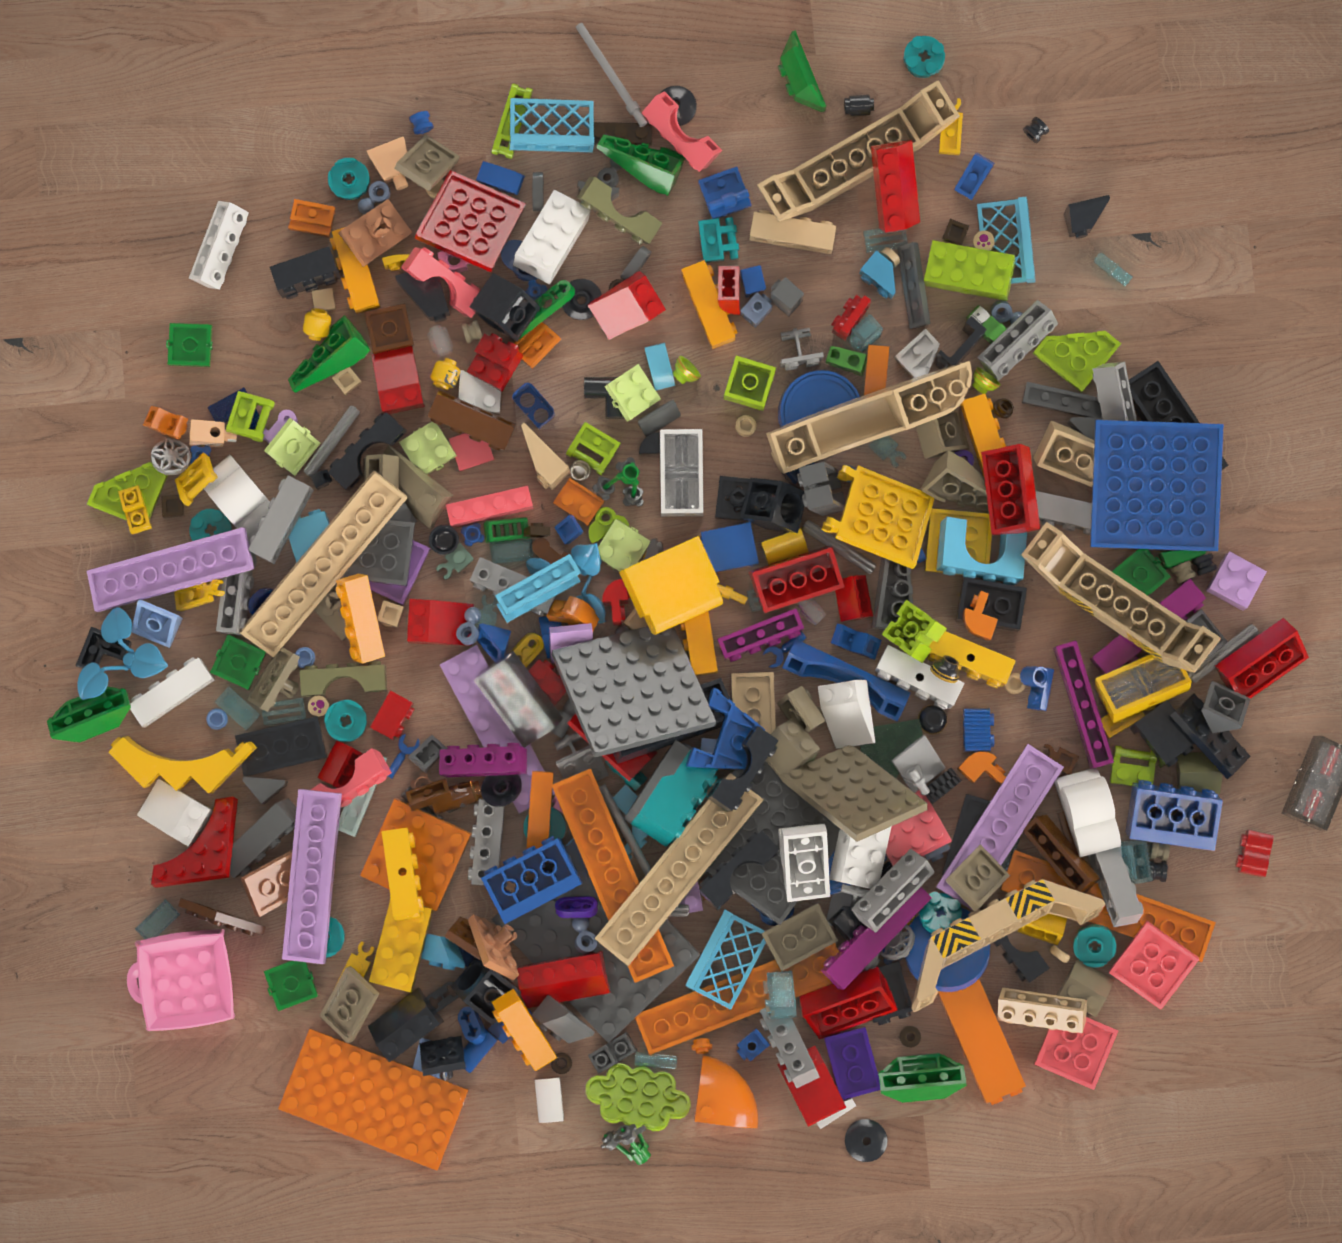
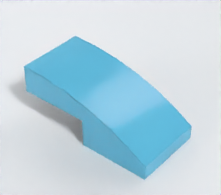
M665 343L644 347L654 389L660 390L675 386Z

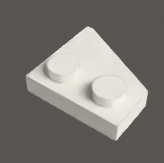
M925 329L894 358L913 378L929 373L940 343Z
M460 370L459 399L491 413H500L501 391L464 370Z

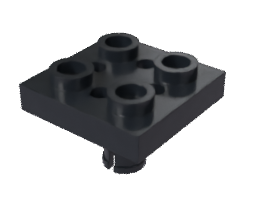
M729 476L719 477L715 518L746 521L741 519L740 516L750 479Z
M462 1036L419 1043L423 1076L440 1073V1078L446 1080L445 1073H447L449 1080L453 1077L454 1070L466 1068Z

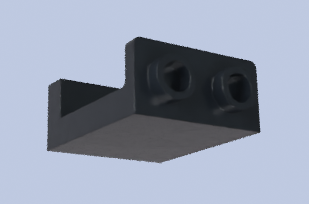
M971 316L962 329L970 337L952 357H948L942 350L938 352L935 361L939 369L961 363L984 337L987 329L974 317Z
M1168 700L1130 727L1134 735L1137 732L1141 735L1159 759L1160 764L1158 766L1160 768L1165 765L1169 768L1179 761L1177 759L1178 755L1182 753L1186 756L1195 749L1192 746L1195 743L1170 716L1175 709Z
M896 961L878 967L886 978L898 1010L874 1018L872 1022H878L880 1026L890 1023V1018L898 1016L899 1019L911 1016L910 1012L913 1011L912 1002L901 971L900 962Z

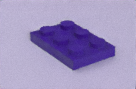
M866 1027L824 1038L837 1089L843 1100L880 1090L878 1071Z

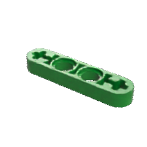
M567 280L559 281L535 300L541 308L519 339L573 298L575 288ZM551 299L552 304L544 308L545 302Z

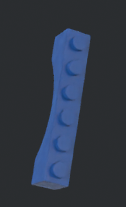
M795 639L782 667L800 677L822 678L836 683L867 680L870 704L878 713L897 722L911 693Z

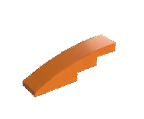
M868 345L863 396L886 388L889 346Z
M532 771L526 849L532 846L538 849L543 846L541 842L549 838L554 772Z

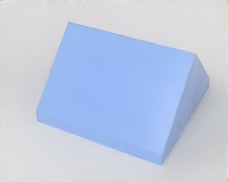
M139 599L132 624V633L170 648L183 618Z

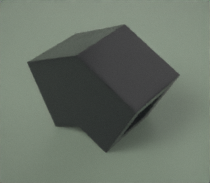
M328 469L319 471L311 476L317 490L328 486L333 481L328 473Z

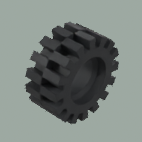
M951 767L927 786L930 792L925 796L933 804L962 780Z

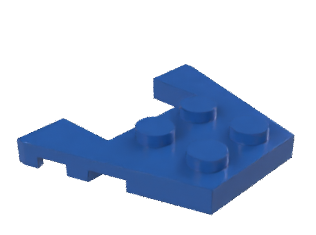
M713 688L708 704L711 709L726 715L713 754L697 748H691L686 767L745 770L747 756L741 744L752 727L759 726L762 729L764 728L748 714L743 713L730 699L724 697L718 689Z

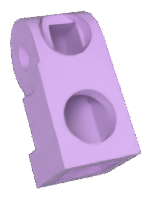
M291 410L281 411L278 415V420L269 431L266 428L264 429V440L270 443L289 418L297 423L298 420L294 412Z

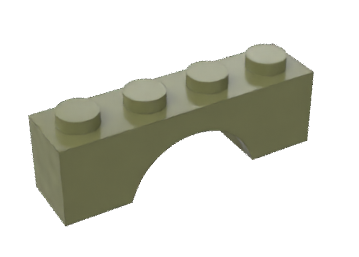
M589 177L576 197L581 201L580 205L590 211L591 209L597 211L599 218L606 222L609 220L615 224L614 228L618 231L631 234V239L640 245L642 243L650 244L662 222L646 211H640L630 217L619 214L611 201L612 188L596 177Z
M381 661L368 662V666H360V663H347V667L339 668L338 664L326 665V669H318L317 666H305V670H300L302 697L325 696L329 685L340 678L357 680L366 693L387 691L386 666L384 664L381 665Z

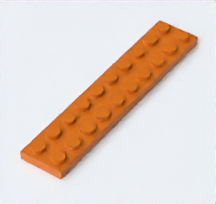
M590 768L552 784V788L609 921L636 889L639 881ZM659 929L628 966L634 983L674 967Z
M1014 850L1006 871L1010 876L1002 883L1000 890L1007 893L1015 889L1020 891L1024 889V885L1032 880L1038 882L1041 879L1067 888L1069 887L1055 872L1049 862ZM1098 883L1085 893L1103 899ZM1136 894V896L1143 905V915L1138 923L1113 927L1106 905L1097 917L1088 921L1093 924L1103 925L1112 931L1134 938L1144 923L1148 921L1199 957L1198 962L1201 963L1216 923Z
M833 943L783 971L780 970L776 960L753 968L731 1010L694 991L641 1012L635 1019L649 1055L756 1014L761 1009L782 999L786 1002L832 984L821 970L825 967L823 963L830 956L834 957L838 953L836 944ZM740 973L730 977L732 984L741 982L743 974ZM727 978L717 982L716 985L719 989L730 985ZM712 984L701 989L709 992L715 990V986ZM739 985L733 987L734 992H736ZM731 988L719 991L721 1000L730 1003L733 998ZM717 992L711 994L718 998Z

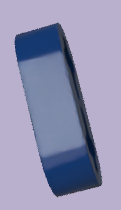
M471 1007L462 1008L458 1013V1022L463 1034L469 1042L478 1045L486 1038V1030L480 1015Z

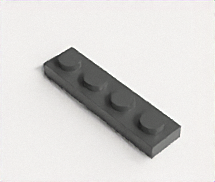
M912 242L897 247L900 258V270L909 328L917 329L929 325L931 322L919 245L917 242Z
M1031 382L1026 383L1022 400L1023 404L1082 417L1101 418L1100 403L1095 396Z

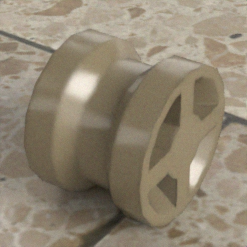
M477 319L473 320L470 324H461L467 344L475 339L481 340L482 333Z
M1190 561L1171 569L1172 573L1177 577V584L1197 576L1196 572L1191 569L1192 564Z
M1151 842L1149 858H1161L1162 861H1167L1170 844Z

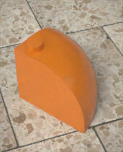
M703 1055L694 1121L741 1128H758L757 1104L746 1080L727 1063L714 1057Z

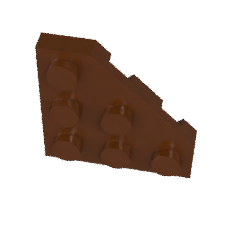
M183 898L180 899L178 904L179 907L186 909V914L234 931L242 928V933L254 936L255 933L263 935L266 928L249 920Z

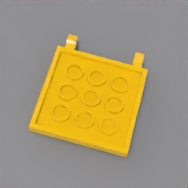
M843 465L842 469L838 472L837 478L842 481L852 482L840 522L832 517H827L826 522H823L821 530L827 533L835 532V538L914 569L935 498L921 490L859 465L855 470L847 465Z

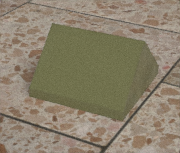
M1190 752L1186 756L1181 753L1177 756L1179 760L1176 762L1177 789H1181V786L1193 787L1198 792H1202V789L1214 790L1216 794H1220L1223 774L1203 752Z

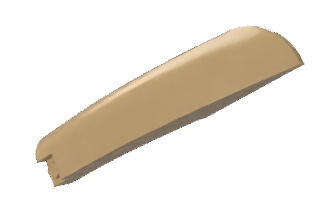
M965 361L872 392L766 433L772 449L771 455L781 473L785 474L842 451L911 429L951 413L964 401L968 388L971 386L972 370L970 361Z

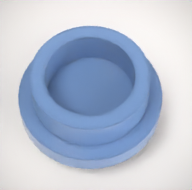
M302 647L295 652L300 657L298 660L299 667L305 668V666H312L314 664L315 653L310 648Z
M213 709L207 714L206 721L210 728L220 730L226 726L228 716L221 709Z

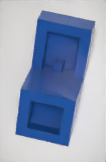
M837 623L831 644L875 660L882 640Z

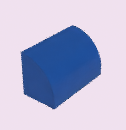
M486 1028V1038L482 1043L474 1045L469 1042L464 1047L465 1070L469 1073L476 1068L498 1041Z

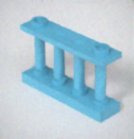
M568 554L495 595L498 601L496 605L508 623L580 583L581 581L577 575L581 574L572 556Z

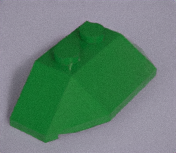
M794 30L791 32L780 57V65L777 66L781 77L785 76L788 83L785 84L789 96H793L794 101L819 112L826 111L825 101L797 32Z
M107 686L106 690L98 697L82 700L79 696L65 702L55 712L53 717L47 720L50 737L56 740L80 743L119 727L131 708L126 689Z
M940 1053L897 1057L884 1070L878 1073L881 1094L902 1103L945 1099L967 1086L964 1065Z

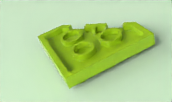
M1106 331L1074 333L1061 336L1053 335L1046 336L1032 354L1082 393L1093 379V369L1105 364L1121 343Z
M148 462L134 470H129L108 481L94 485L87 505L127 521L118 491L139 485L150 519L168 475L160 473L151 462Z

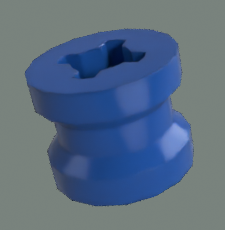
M421 111L409 117L410 122L414 125V134H423L434 128L433 123L429 120L430 114L428 111Z

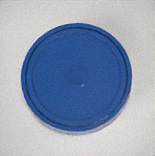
M825 370L808 372L792 381L783 392L778 406L780 428L783 425L856 399L860 395L854 385L840 374Z
M961 908L963 921L969 917L968 915L971 912ZM943 910L936 911L937 917L946 915ZM919 915L909 926L915 934V941L909 955L905 957L910 972L917 980L928 940L932 937V933L923 927ZM990 944L941 969L936 989L940 992H954L974 984L987 968L990 958Z

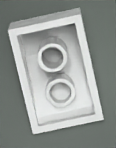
M853 680L818 686L820 707L836 749L848 745L858 746L875 743L867 680Z
M158 779L137 816L190 847L197 840L213 810L183 792L176 791L171 785Z

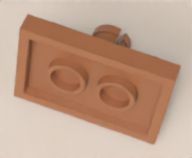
M387 199L342 229L339 235L364 267L409 237L413 232L389 199Z
M292 850L241 878L255 916L260 917L288 901Z
M473 914L468 919L483 966L514 980L519 976L509 943L517 938V933L513 932L511 934L514 929L507 924L503 927L496 926L487 919Z

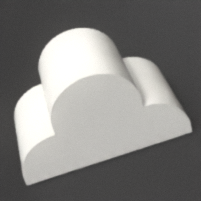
M228 455L213 468L218 478L214 482H210L204 490L237 529L246 528L249 542L251 537L257 534L261 518L263 516L266 517L270 510L268 509L270 501L234 458Z
M1097 768L1058 777L1054 784L1079 857L1120 847L1121 839L1115 819L1112 795L1106 779L1100 776Z
M825 824L778 829L787 902L830 897L827 830Z

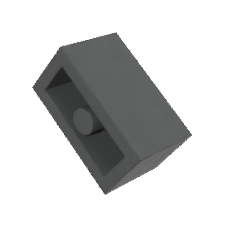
M786 277L782 281L778 279L771 287L770 300L788 317L803 302L804 293Z

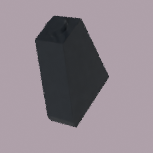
M407 272L395 275L398 285L430 321L441 322L446 320L447 316H450L439 276L431 277L423 282L416 280Z

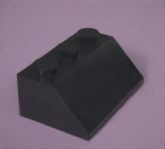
M418 987L368 1025V1028L376 1046L388 1062H391L443 1023L444 1020Z

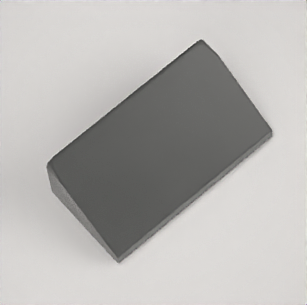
M670 400L638 420V425L647 437L679 418L681 413L675 401Z

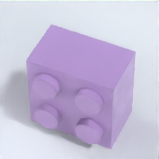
M1229 551L1222 559L1206 591L1244 611L1248 608L1267 571Z

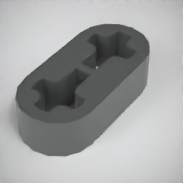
M533 172V211H542L544 207L543 172Z
M642 246L627 265L620 278L626 280L640 271L652 252Z

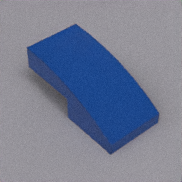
M483 161L476 181L484 185L496 187L500 191L518 195L525 176L510 169Z

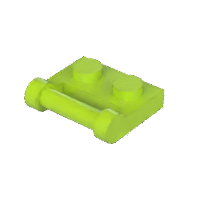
M238 391L226 432L248 437L257 442H263L265 436L263 432L270 410H273L275 402ZM257 405L262 406L256 429H249Z
M584 422L568 448L566 455L587 462L591 468L596 470L597 474L602 476L621 443ZM579 444L603 457L602 463L577 450Z
M1115 745L1110 783L1132 786L1133 782L1139 783V780L1151 781V784H1153L1157 761L1153 751L1124 749L1122 746ZM1120 757L1148 760V766L1120 763Z

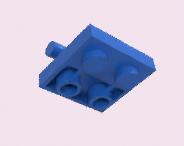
M738 167L698 180L712 219L721 218L752 206L749 192L744 186Z

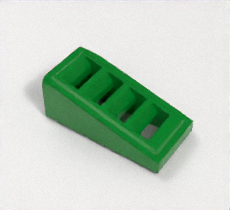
M527 517L493 520L483 523L486 543L530 538L524 537V528L529 527ZM517 523L521 525V535H518ZM509 524H512L513 535L511 536L509 532ZM500 525H503L504 536H501ZM492 526L495 527L496 537H493Z
M1163 551L1159 554V558L1163 568L1167 570L1204 556L1206 551Z

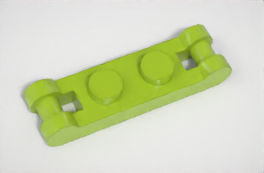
M512 84L493 144L492 154L506 155L505 158H513L515 150H510V98H515L518 95L522 96L523 99H531L533 89L528 87L524 89L520 88L517 84ZM515 105V111L520 116L527 111L524 105ZM521 122L515 126V133L520 134ZM502 140L509 142L508 147L501 146Z

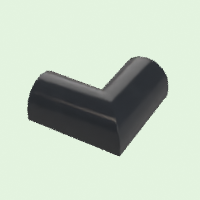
M584 377V399H605V419H625L619 408L613 406V399L604 387L618 377Z
M91 627L76 666L83 669L90 663L100 665L104 654L123 661V657L128 651L118 641L115 643L105 641L101 630ZM122 639L123 642L131 649V641Z

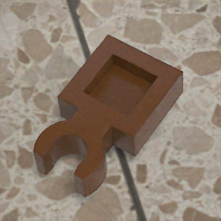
M1044 744L1043 747L1049 750L1048 757L1064 767L1061 771L1062 773L1070 775L1079 756L1061 747L1055 752L1051 745Z

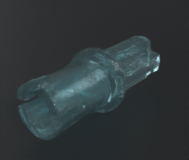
M1099 253L1094 259V263L1108 273L1107 276L1111 275L1124 287L1133 278V276L1119 266V263L1116 264L1103 253Z
M636 1052L634 1066L654 1067L653 1069H656V1067L675 1069L677 1067V1057L657 1055V1053L649 1055L648 1053Z

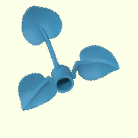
M597 543L576 545L571 550V556L581 574L584 576L588 575L581 591L582 596L579 595L577 598L587 602L595 610L599 618L598 623H605L606 613L603 603L595 595L586 594L592 577L600 572L602 560L599 555ZM530 558L526 561V567L530 575L551 565L546 560L540 558Z
M116 607L107 615L101 627V634L105 641L109 643L118 641L128 651L123 657L124 665L107 666L101 669L97 663L86 665L80 672L77 682L78 693L82 700L98 697L106 690L108 676L104 672L107 670L127 671L131 669L134 676L147 678L158 674L168 667V664L155 645L145 643L134 652L133 649H130L123 642L122 639L128 638L131 635L132 622L128 614L121 608Z

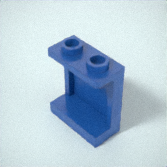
M751 522L701 532L700 540L715 573L759 565Z

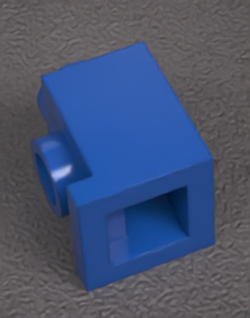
M755 1028L737 1043L739 1049L736 1051L744 1061L747 1058L752 1061L770 1044ZM750 1042H754L756 1044V1048L754 1050L748 1049V1044Z

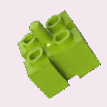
M906 600L896 613L900 616L896 623L891 621L882 635L899 646L908 655L923 663L932 650L929 647L933 640L938 642L947 628Z

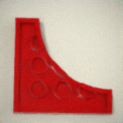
M234 796L215 799L212 815L199 838L177 857L167 862L153 865L151 880L153 887L159 888L229 878L238 799Z

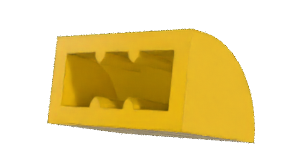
M801 528L798 530V533L789 532L761 542L768 565L808 552Z
M1048 913L1019 928L1017 932L1058 945L1064 934L1067 918Z

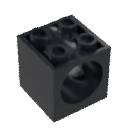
M495 273L486 281L469 306L488 326L516 342L541 308L522 288Z
M750 477L740 518L767 530L798 533L805 507L802 495L805 492L783 481Z
M476 957L451 985V988L468 1006L492 1025L497 1021L492 1013L495 1010L492 1001L512 989H515L518 996L521 993L507 977L483 966L482 960Z

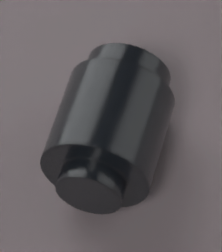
M869 94L851 95L849 98H844L845 115H870L871 111H874V98H870Z

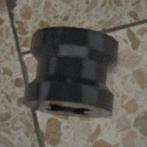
M1034 117L1032 123L1026 125L1023 131L1030 140L1038 143L1041 140V136L1049 132V128L1041 119Z
M1212 553L1192 560L1193 564L1198 568V576L1218 569L1217 565L1212 561Z
M1154 860L1148 861V881L1160 880V882H1166L1167 861H1161L1160 863H1156Z

